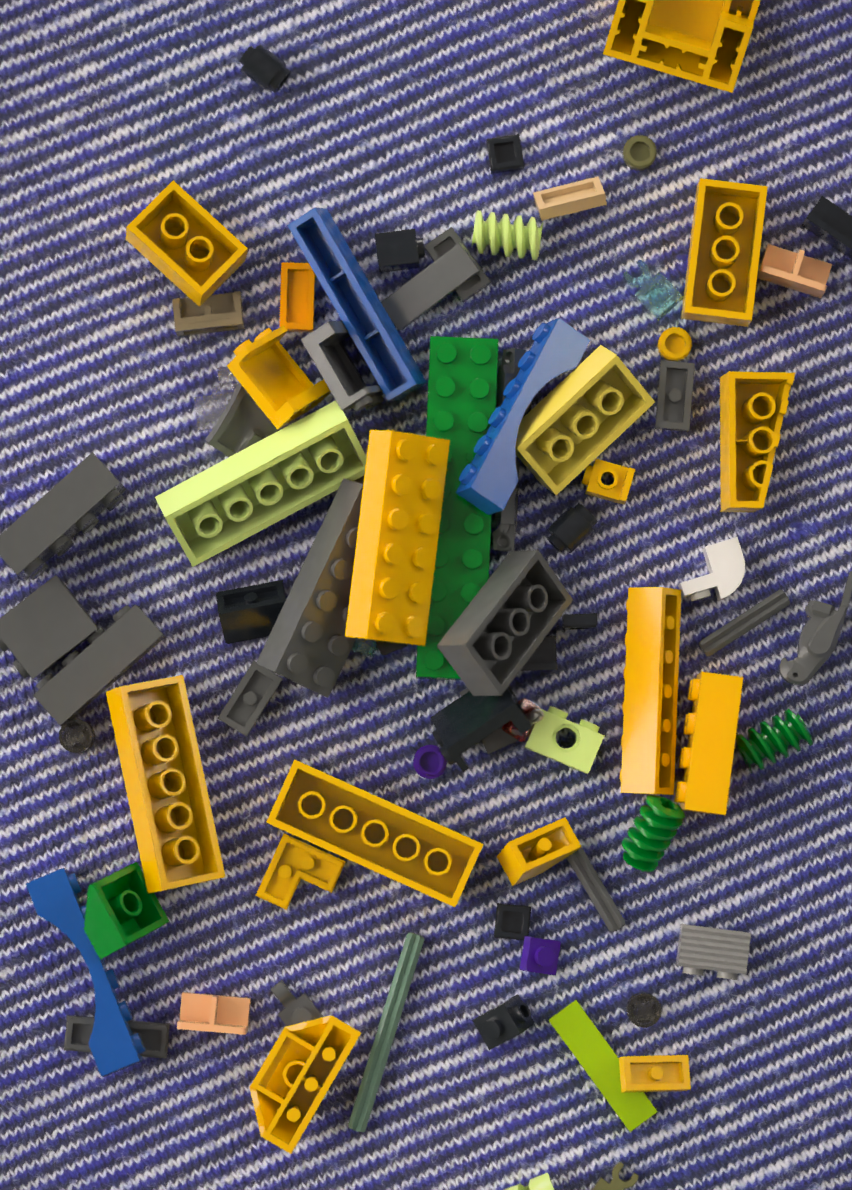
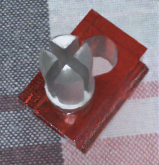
M527 698L519 700L530 723L534 727V724L541 721L542 717H544L543 711H540L541 707ZM510 720L503 725L502 730L518 741L525 742L526 738L530 736L533 727L521 734Z

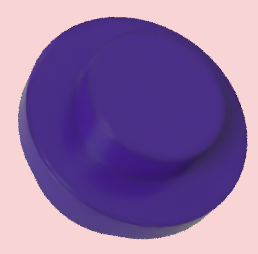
M425 745L415 753L413 765L415 771L421 777L434 779L444 773L447 767V760L438 746Z

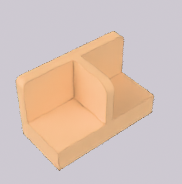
M768 244L757 278L821 298L827 288L826 283L832 264L805 256L804 250L796 253Z
M182 992L177 1029L246 1035L248 1033L251 998Z

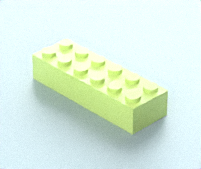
M335 400L159 494L155 498L192 567L338 490L343 478L355 481L364 476L367 456L347 417Z

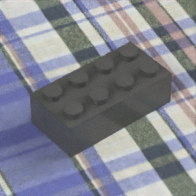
M92 452L0 535V557L24 580H27L29 577H32L33 580L38 578L49 567L46 562L55 554L60 557L74 545L72 539L80 531L84 534L89 532L99 522L97 516L106 508L109 511L113 510L124 500L125 497L122 494L126 491V488Z
M539 550L510 551L438 643L437 647L473 696H501L573 599Z

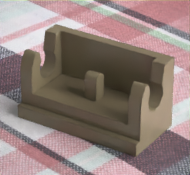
M241 291L211 295L200 307L190 298L172 299L177 336L245 329Z

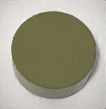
M633 136L624 145L623 160L633 170H646L652 166L656 159V145L647 136Z

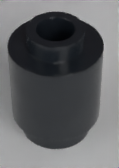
M261 44L256 48L250 46L239 61L243 65L241 72L266 91L270 89L277 93L291 74V71L286 68V63Z
M578 503L574 508L570 506L547 529L550 533L547 540L560 553L564 550L572 553L594 531L593 526L598 521L588 509Z

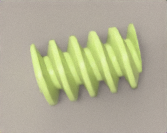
M477 210L472 246L476 243L478 253L483 254L487 245H490L491 253L495 256L500 247H503L505 257H510L514 248H516L520 259H523L527 250H530L532 260H537L543 222L540 228H538L535 217H531L527 225L524 226L522 216L518 215L514 223L510 224L508 214H504L498 223L495 212H490L487 220L483 221L482 212Z

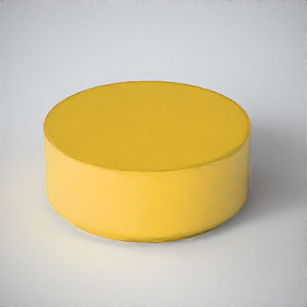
M668 328L659 337L658 351L667 361H682L691 351V337L682 328Z

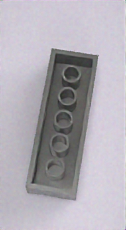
M344 478L256 663L328 698L356 640L354 637L345 636L363 484Z

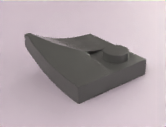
M239 382L225 410L205 440L226 456L231 457L298 420L295 419L277 430Z

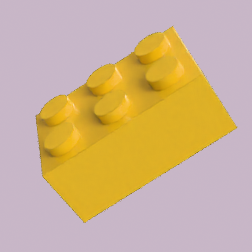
M174 180L126 227L125 239L199 307L246 261L248 248Z

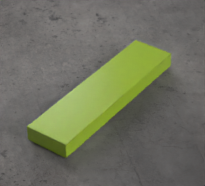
M576 999L548 1019L629 1132L658 1112L644 1092L621 1093L619 1058Z

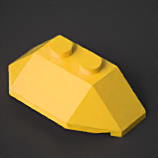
M332 1015L284 1027L249 1087L261 1137L290 1154L293 1152L361 1034L360 1031Z

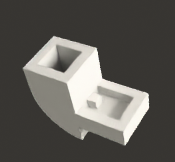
M738 537L715 543L702 549L710 574L681 582L678 588L682 590V598L690 596L692 602L711 596L710 590L715 589L717 599L720 601L727 598L739 587L745 573V560Z

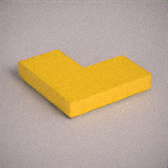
M284 833L255 896L287 910L301 879L332 893L346 861Z

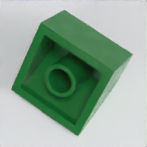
M137 862L88 886L84 931L100 960L170 922L155 894L147 893L144 874Z

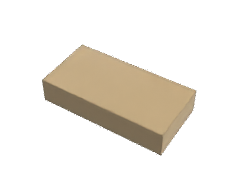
M599 177L533 192L535 205L541 221L607 205L605 192Z

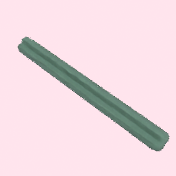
M412 932L406 935L348 1123V1128L357 1132L366 1131L424 943L423 936Z

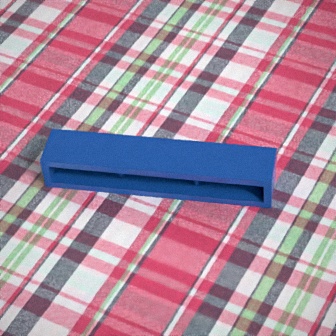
M315 207L288 224V228L387 400H401L427 384L328 209Z

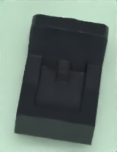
M518 994L472 1020L489 1050L520 1035L534 1025L529 1007L521 1000Z

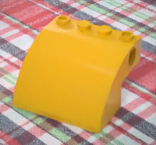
M619 0L603 54L733 93L761 0Z

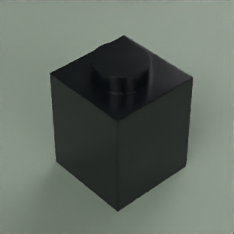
M415 229L375 234L379 273L419 268V258H425L423 237L416 238Z

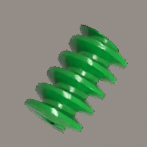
M790 709L785 710V721L777 715L773 716L772 727L765 721L761 722L759 726L760 734L753 727L747 729L748 740L740 733L736 735L737 749L751 774V764L753 763L759 769H764L763 758L765 757L773 764L777 763V751L785 758L789 757V745L798 752L801 751V739L805 740L810 746L813 745L812 737L798 713L795 715Z
M649 794L646 798L648 805H643L640 808L642 816H637L634 819L636 827H630L627 831L630 838H624L621 842L622 847L627 851L622 854L626 863L644 872L655 871L658 867V861L664 856V850L670 846L671 839L675 837L677 829L682 825L683 818H685V813L679 805L667 798Z

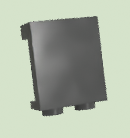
M342 320L328 321L303 337L301 341L341 410L353 408L355 412L363 408L369 410L384 401L382 397L384 393L380 386H366L343 346L342 341L350 337V334Z
M55 575L0 618V648L4 652L9 649L17 659L13 662V665L25 679L30 676L33 680L37 681L42 677V673L100 628L61 578Z

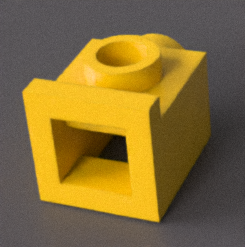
M595 459L593 466L588 465L586 467L581 484L588 485L585 494L624 505L635 469ZM605 473L611 474L614 478L613 484H603L601 476Z

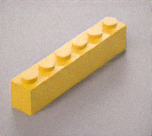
M666 587L628 588V599L626 602L627 633L625 635L626 663L623 672L625 689L622 704L621 793L674 795L682 592L679 589Z

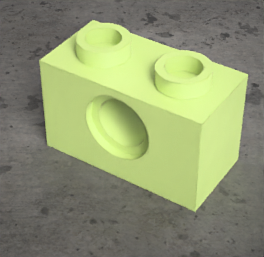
M549 706L548 711L541 709L540 711H543L544 717H542L541 721L534 724L524 748L589 774L604 738V735L598 733L600 727L582 719L579 725L566 720L568 713ZM569 729L574 733L575 743L572 747L562 748L557 744L556 734L559 730Z

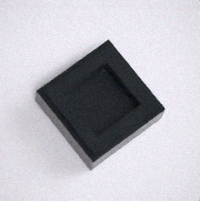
M519 134L486 139L491 174L524 169Z
M597 613L562 615V628L564 630L595 629L598 625Z
M497 903L494 937L524 941L525 936L529 935L531 906Z

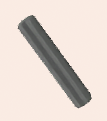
M783 590L776 591L699 642L701 650L707 657L718 652L789 606L790 600Z
M581 847L566 858L608 930L615 932L625 925V920Z

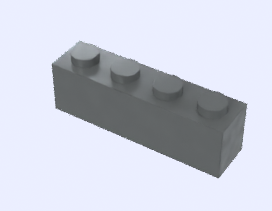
M137 604L132 608L129 605L124 606L113 616L115 623L106 631L102 627L88 638L87 641L90 645L81 653L75 650L62 661L61 664L64 668L55 676L49 673L37 683L36 687L39 690L33 696L60 726L65 727L166 637Z

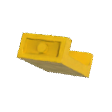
M284 325L274 331L267 328L254 339L253 343L249 339L244 341L233 351L236 357L227 365L277 430L318 406L331 393L324 379L313 385L281 345L280 339L288 331Z

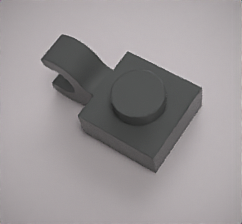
M283 980L271 988L273 994L285 1007L277 1015L286 1026L324 1017L305 992L296 998Z

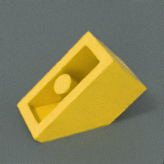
M566 817L508 842L497 855V859L512 886H515L543 873L579 850L582 846Z

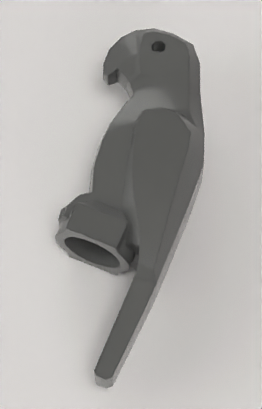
M852 571L848 574L838 610H835V607L830 604L809 600L808 605L805 607V613L809 619L799 637L797 657L789 661L783 658L779 665V673L787 683L797 686L805 685L834 652L850 602Z

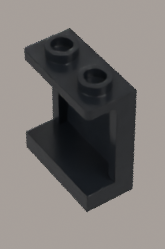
M509 686L501 696H473L468 691L431 717L436 728L432 734L441 746V753L451 766L457 763L463 772L469 769L462 753L510 720L521 734L533 727L519 700Z

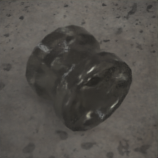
M81 719L67 721L59 731L61 745L65 750L72 753L87 752L93 747L96 734L94 728L88 722Z
M635 993L626 1004L627 1017L638 1027H651L661 1017L662 1009L660 1002L650 993Z

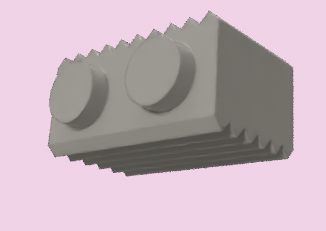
M680 924L676 965L683 966V973L703 976L704 969L717 971L718 978L737 980L738 974L747 973L751 933Z

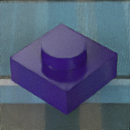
M525 936L520 970L556 976L561 941Z

